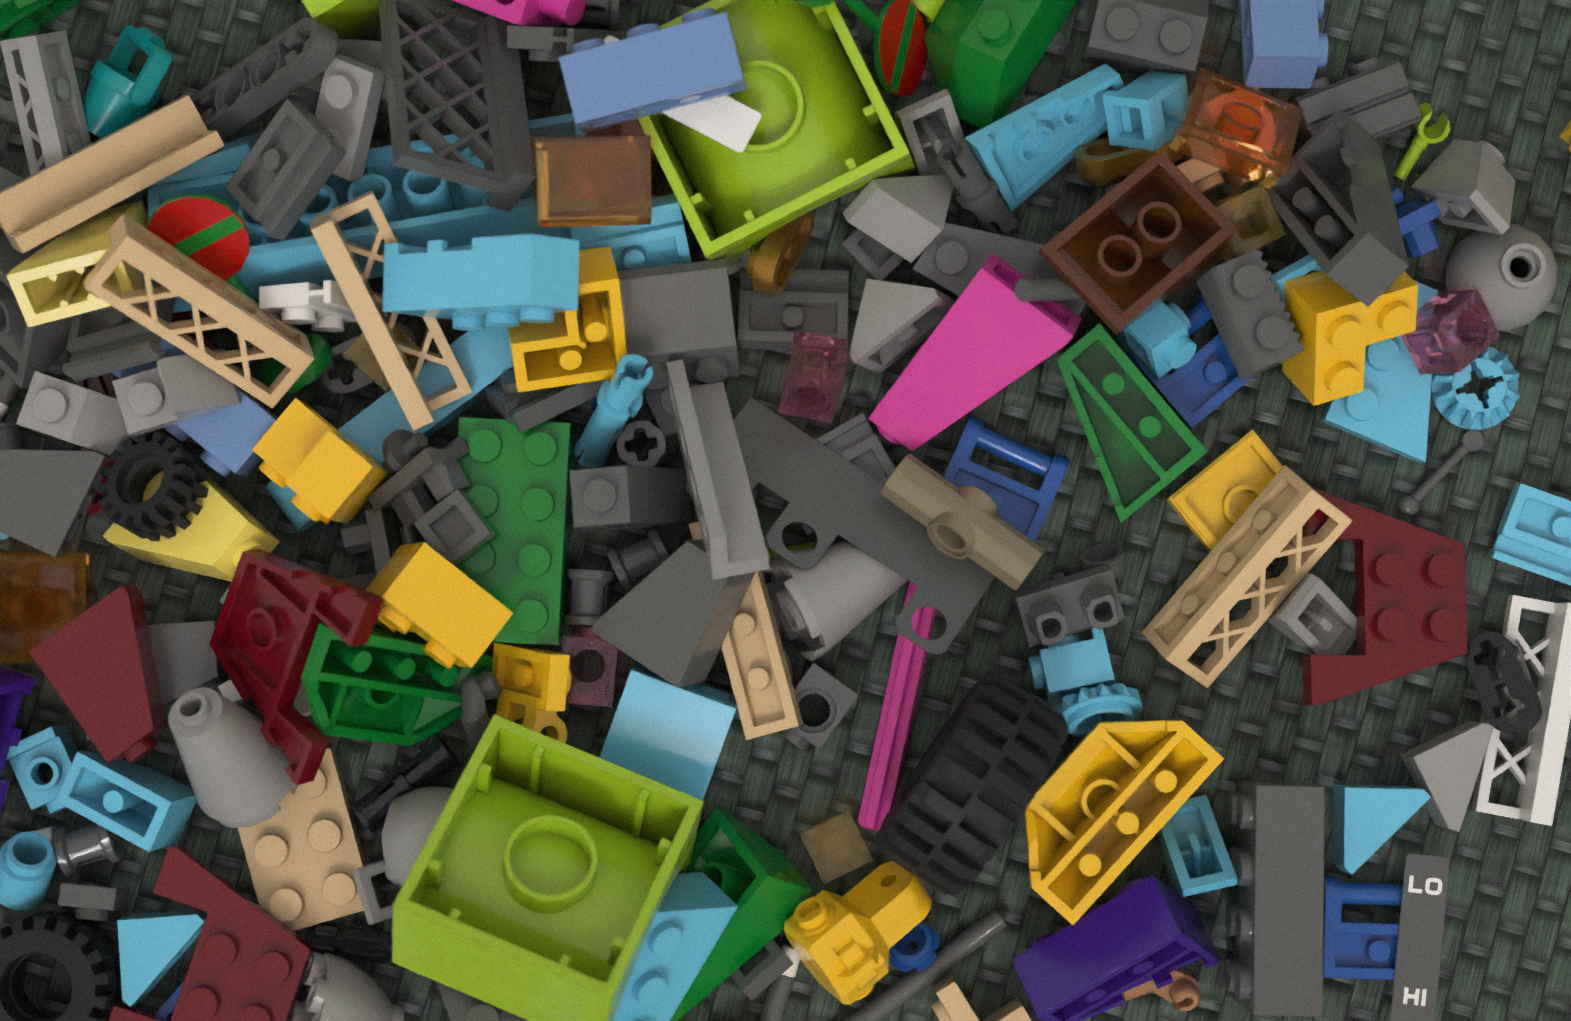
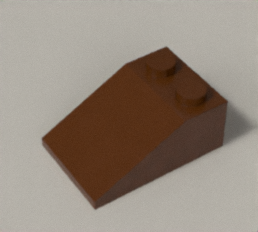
M1159 150L1040 249L1039 254L1117 335L1181 289L1215 260L1233 237L1237 228Z

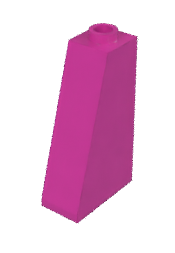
M992 252L880 400L868 419L877 425L880 434L888 441L897 445L903 444L911 451H914L1067 345L1074 336L1082 318L1059 301H1019L1015 295V285L1020 279L1028 278Z

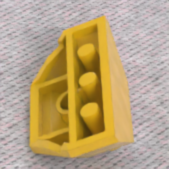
M1182 720L1098 721L1039 786L1034 794V798L1027 809L1024 810L1030 887L1068 922L1074 925L1224 758Z

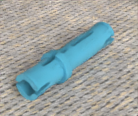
M636 354L625 355L618 362L611 381L609 382L607 379L603 382L597 393L598 405L592 413L581 438H579L574 446L573 454L575 457L581 455L584 449L581 458L578 460L580 465L590 469L603 466L629 416L633 418L637 415L643 404L642 392L653 377L652 366L646 368L641 375L644 367L648 364L646 358Z

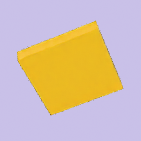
M1251 430L1166 498V501L1210 553L1283 466L1254 430Z

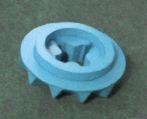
M1488 343L1463 344L1446 353L1436 365L1431 383L1433 401L1441 415L1455 426L1468 430L1491 428L1510 416L1516 401L1521 396L1518 392L1520 373L1513 368L1508 360V354L1490 347ZM1471 371H1475L1480 379L1488 377L1489 380L1493 378L1496 380L1495 384L1490 385L1491 388L1483 391V401H1479L1475 393H1456V389L1464 387L1463 384L1471 381Z
M1100 683L1092 688L1082 687L1077 694H1067L1054 709L1063 714L1069 727L1068 734L1084 738L1098 721L1135 720L1142 713L1143 704L1138 689L1126 687L1123 683H1115L1111 686H1105L1103 683Z

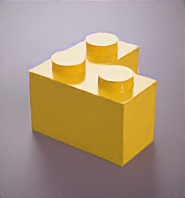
M610 246L579 250L578 310L554 313V322L520 321V326L507 327L517 392L612 379L618 362L627 355L620 283Z
M1323 270L1286 280L1284 287V303L1286 305L1284 311L1291 313L1288 321L1295 323L1293 331L1300 334L1298 342L1305 345L1302 352L1283 363L1282 372L1313 406L1363 392L1366 346L1416 331L1418 284L1404 271L1388 289L1367 307L1328 277Z
M297 398L290 403L252 449L253 452L264 460L258 468L268 478L283 489L288 486L296 492L291 502L315 522L321 520L325 524H328L330 521L348 524L366 503L368 497L376 491L390 474L307 403Z
M425 542L400 545L366 589V591L379 595L384 600L376 620L379 626L392 634L396 630L402 634L407 632L417 633L427 641L423 651L447 669H451L454 663L459 667L472 668L513 614L512 611Z

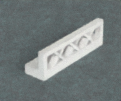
M1508 595L1502 634L1511 637L1517 642L1525 661H1528L1537 674L1536 692L1542 711L1538 723L1529 731L1527 744L1512 755H1510L1499 739L1500 731L1493 728L1476 780L1471 810L1552 826L1571 719V603H1554ZM1521 609L1549 614L1546 636L1531 647L1528 646L1518 631ZM1499 649L1496 670L1499 678H1502L1503 675L1498 660L1506 656L1505 649ZM1543 649L1540 663L1535 654ZM1506 687L1503 689L1512 707L1505 712L1502 709L1501 716L1513 718L1520 709L1525 708L1524 701L1512 699ZM1498 752L1503 761L1495 766L1496 754ZM1524 758L1523 770L1521 771L1516 762ZM1508 768L1520 784L1516 807L1488 802L1492 779Z

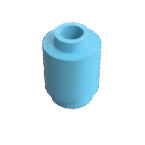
M21 832L6 841L1 847L0 904L13 910H29L40 905L46 898L57 859L52 844L45 836L36 832Z

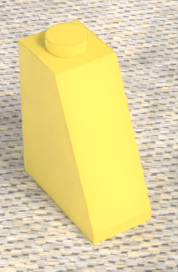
M143 201L104 210L68 229L8 272L6 276L28 327L111 306L86 290L83 281L111 248L109 230L122 213L146 228L148 214ZM124 260L120 262L105 281L120 292L143 289L145 285L143 272Z
M164 470L156 474L146 486L143 502L148 500L158 490L163 479ZM209 474V480L200 483L208 488L207 497H197L196 503L203 508L198 515L191 511L186 518L191 524L185 530L177 525L174 526L176 536L167 539L160 535V541H151L147 538L142 539L116 523H113L103 535L108 542L141 561L232 582L242 552L261 549L271 553L280 543Z

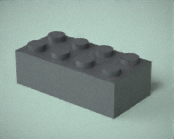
M1236 779V792L1229 791L1227 797L1229 825H1236L1235 847H1228L1227 851L1237 875L1238 885H1235V903H1227L1226 932L1228 936H1234V958L1226 959L1225 986L1227 992H1234L1233 999L1252 1015L1322 1017L1325 787L1301 780Z

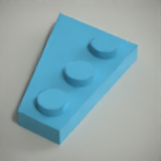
M1106 63L965 137L971 151L985 173L996 181L999 186L998 193L1011 212L1075 158L1074 153L1079 146L1097 139L1107 130L1102 94L1108 90L1119 91L1125 86L1120 74Z
M1416 282L1418 284L1416 331L1367 345L1365 348L1364 391L1329 401L1321 422L1421 464L1426 462L1438 290Z

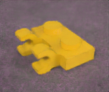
M494 642L492 672L498 681L501 691L497 697L495 715L512 722L518 720L519 725L538 733L546 727L548 737L566 744L567 728L565 723L557 716L556 711H565L566 695L571 686L570 655L517 643Z

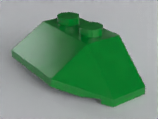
M1077 0L945 1L924 34V40L939 91L948 90L960 122L980 130L1006 115Z
M322 621L319 623L301 679L315 727L322 734L410 747L446 728L461 716V684L471 673L476 676L484 670L492 671L493 654L484 651L472 668L459 667L454 663L451 669H447L423 651L427 641L415 632L402 634L396 630L392 634L375 623L368 643L350 647Z

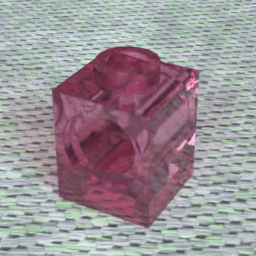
M1478 289L1437 293L1417 311L1416 331L1401 335L1420 375L1461 372L1498 339L1500 335Z
M794 330L782 371L778 406L779 414L832 423L845 382L848 351L847 339Z
M577 626L576 637L563 636L561 653L570 655L571 686L566 695V703L615 707L621 651L591 632L593 627ZM586 650L598 652L605 662L604 673L595 682L582 680L575 670L577 657Z

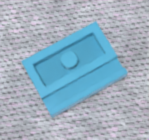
M674 193L567 215L572 240H580L579 250L610 246L617 271L692 262L680 204Z
M1515 482L1496 532L1498 533L1497 538L1487 556L1571 586V501Z

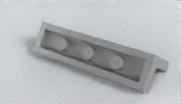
M66 30L1 40L0 45L30 175L91 144ZM64 232L60 233L59 235H57V236H55V237H53V238H51V239H49V240H47V241L50 243L51 241H53L55 238H57L58 236H60V235L63 234Z
M683 359L666 362L670 406L712 580L768 570V552L724 383L720 381L689 387Z

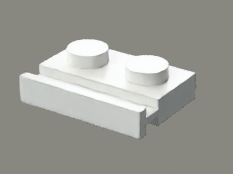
M325 280L323 281V286L303 282L259 287V309L282 315V323L293 325L311 324V330L315 332L344 331V323L357 322L336 281Z

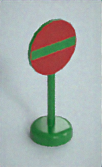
M836 0L796 1L803 6L816 8L829 5ZM841 0L874 32V64L879 81L886 92L895 97L911 95L920 84L927 56V47L924 40L926 30L922 15L915 3L911 0H889L881 9L879 17H877L861 0Z
M187 193L166 200L153 211L146 229L255 300L235 275L242 268L249 254L250 241L249 230L242 216L227 202L207 194ZM304 332L308 337L314 360L284 396L299 391L310 384L330 363L333 354L332 348L323 336L315 332ZM273 357L266 358L260 369L261 382L269 387L286 366Z

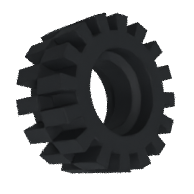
M154 431L153 435L148 432L138 435V442L129 437L122 442L126 451L121 454L114 449L110 454L109 458L115 461L112 468L103 465L100 475L108 480L106 483H99L97 485V493L105 497L98 501L100 508L107 512L105 516L111 521L142 539L147 538L151 541H160V535L167 539L176 536L175 525L185 530L191 524L186 518L191 511L198 515L203 508L196 503L197 497L206 498L208 488L200 484L209 480L208 472L201 467L204 465V462L193 451L162 432ZM164 470L163 479L158 490L153 496L143 502L146 486L156 474Z

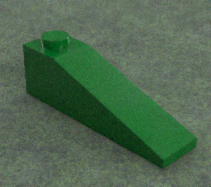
M716 807L696 834L691 860L685 873L703 872L738 905V908L670 1021H678L767 943L780 934L784 929V922L794 914L796 907L807 899L813 891L786 855L726 810Z

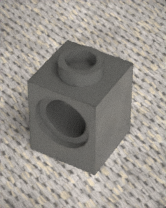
M813 662L795 686L794 691L798 703L808 694L823 696L829 704L828 717L819 725L811 726L803 723L804 725L782 730L778 733L803 751L809 743L821 749L859 695Z

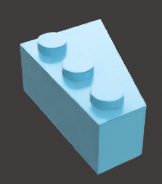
M537 234L476 237L472 238V244L451 248H448V241L446 240L428 241L427 248L404 245L403 243H385L382 312L451 319L452 329L464 331L486 330V325L520 326V321L554 322V313L578 310L580 240Z
M703 872L679 873L671 884L640 950L614 1021H670L716 945L738 905Z

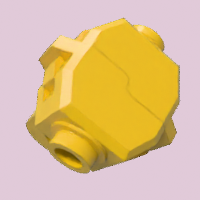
M889 861L874 869L843 896L822 890L815 897L802 901L796 907L794 914L784 922V932L795 952L817 982L842 1004L851 1005L854 1001L866 997L872 991L874 984L888 973L890 948L924 920L931 909L932 899L918 877L894 861Z

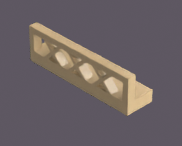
M183 95L0 191V226L12 247L21 253H25L225 145L217 131L207 129L190 96Z
M373 190L311 218L310 230L413 431L434 422L432 411L472 393V388L437 318L420 316L424 319L428 328L422 345L419 348L397 340L393 332L398 316L397 313H390L387 320L384 312H382L379 303L382 304L383 294L372 291L367 280L374 260L384 263V253L378 252L382 238L385 243L399 242ZM368 208L377 226L371 248L347 241L338 222ZM354 253L367 257L363 271ZM432 338L441 355L428 351ZM404 352L417 356L413 369ZM424 360L447 366L456 384L426 397L418 381Z
M123 213L109 230L111 248L83 281L86 290L272 409L314 360L306 334L291 324L282 323V318L276 314L259 309L258 302ZM124 260L143 272L146 288L120 292L105 281L120 262ZM151 278L162 286L152 287ZM181 297L191 304L193 319L168 323L157 316L154 300ZM148 301L149 310L138 303ZM199 310L209 315L210 317L200 318ZM227 327L237 334L239 349L215 353L204 346L202 331ZM195 332L196 340L185 333ZM245 340L256 347L246 348ZM273 357L286 367L272 384L267 387L250 376L248 361ZM241 362L242 370L233 365L232 363Z
M1284 465L1141 633L1167 661L1208 688L1353 520L1320 495L1298 474ZM1318 508L1330 517L1315 535L1302 537L1303 525ZM1288 555V566L1279 577L1266 579V568L1275 558ZM1252 598L1251 609L1242 619L1229 621V611L1240 600ZM1216 640L1215 651L1201 667L1189 660V657L1202 643Z
M699 522L690 523L692 539H703ZM757 571L721 646L746 740L804 725L763 571Z

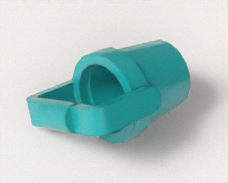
M127 25L120 34L107 61L98 58L90 72L92 77L82 104L88 131L100 138L147 115L152 108H156L163 95L157 88L171 63L172 53L165 48L163 39L149 28L140 27L137 29L132 25ZM140 48L149 57L139 76H136L127 71V68L137 49Z

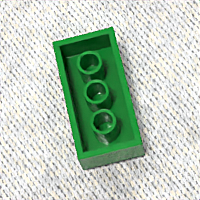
M459 417L458 437L463 438L470 450L457 461L471 484L464 492L496 535L459 563L456 568L513 612L492 642L564 645L565 624H563L566 614V572L569 559L572 504L569 471L574 468L573 453L576 428L571 423L544 421L520 433L515 423L510 424L506 419Z

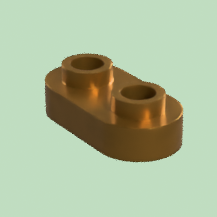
M1182 132L1167 141L1156 151L1119 145L1112 146L1109 144V137L1090 141L1075 150L1077 174L1080 178L1089 180L1094 186H1109L1119 182L1122 176L1131 174L1159 150L1174 164L1184 155Z
M814 209L767 235L761 246H754L748 258L746 274L748 278H752V285L755 291L773 296L782 294L810 241L814 225Z

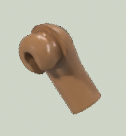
M1182 968L1170 972L1173 983L1157 989L1154 981L1151 980L1122 992L1125 1001L1154 992L1171 1002L1175 1009L1184 1012L1194 1009L1199 1004L1201 997L1198 982L1191 973Z

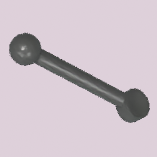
M1469 430L1463 433L1459 440L1460 446L1411 496L1406 495L1400 498L1397 504L1400 514L1407 517L1415 515L1419 510V502L1468 452H1475L1482 448L1484 438L1479 431Z

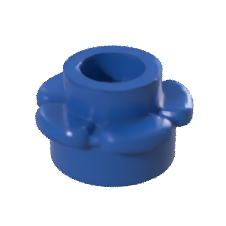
M921 921L890 948V962L892 965L904 972H909L914 968L922 971L930 967L936 959L935 950L940 946L939 936L935 929L931 926L927 927ZM911 942H916L918 947L911 951L908 949V945Z

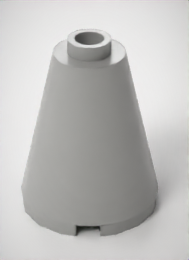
M846 539L833 541L816 566L811 569L799 568L779 555L770 558L769 569L763 570V573H770L771 582L767 583L766 586L769 597H772L777 605L780 625L790 641L799 636L808 648L800 653L810 661L824 656L908 581ZM816 546L798 550L793 553L807 554L811 552Z
M204 687L195 688L184 693L171 707L168 717L171 732L197 803L209 817L230 828L251 827L272 818L279 812L281 808L278 806V803L286 796L289 790L292 794L295 793L299 785H296L290 779L285 770L288 765H291V762L280 744L270 746L261 731L263 719L218 692Z

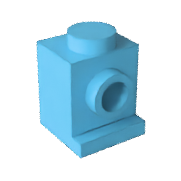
M1149 70L1119 91L1108 90L1102 94L1109 144L1112 146L1119 145L1128 148L1156 151L1167 141L1192 126L1186 74Z
M1161 302L1116 335V339L1157 379H1160L1171 369L1180 368L1188 363L1194 356L1197 348L1188 335L1191 324L1187 316L1173 302L1167 305Z
M1091 628L1090 638L1085 641H1081L1080 636L1076 634L1066 636L1063 641L1050 644L1048 648L1039 650V655L1028 657L1034 689L1044 688L1048 703L1062 700L1067 694H1077L1082 687L1092 688L1100 683H1103L1105 686L1114 684L1115 678L1103 629Z
M67 725L51 726L19 741L18 747H9L6 760H9L31 810L47 807L51 815L67 808L55 801L76 752L79 751ZM42 763H47L53 770V777L47 784L44 782L39 770V766Z

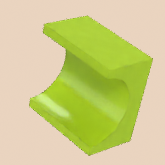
M710 0L685 13L688 14L706 8L715 9L716 14L727 12L748 87L747 90L727 96L761 114V119L744 151L736 152L663 113L638 119L705 257L709 260L726 258L727 267L741 261L743 254L775 230L821 205L866 187L872 179L906 177L917 171L911 155L835 2L813 8L803 6L796 0ZM685 14L660 26V29L682 24L681 18Z
M494 714L392 905V963L528 1021H614L628 980L655 916L674 879L679 873H685L690 863L704 801Z

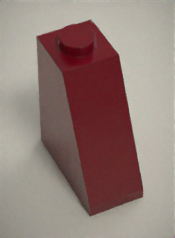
M121 585L30 650L29 653L105 761L110 763L126 758L129 764H132L159 745L154 737L167 728V722L143 595L136 586Z

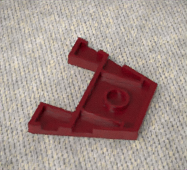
M1316 490L1353 520L1336 541H1353L1355 543L1357 655H1304V706L1320 705L1468 654L1465 544ZM1318 508L1303 525L1302 537L1315 535L1330 517Z
M261 549L245 551L241 554L209 644L243 701H254L264 718L261 731L270 746L280 744L291 762V765H288L285 770L290 779L296 785L314 781L329 743V739L293 706L319 623L323 621L350 647L366 644L369 641L384 600L379 595Z
M175 843L171 844L168 847L153 893L207 912L173 1015L170 1020L119 1002L113 1006L108 1021H289L314 947L259 904H253L230 886L231 883L216 871H210L193 858L192 853L186 848Z

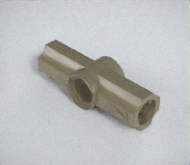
M910 453L900 462L880 492L882 496L926 526L930 541L942 553L956 559L969 557L1015 591L1021 586L1046 551L998 517L996 504L984 491L970 485L956 487Z

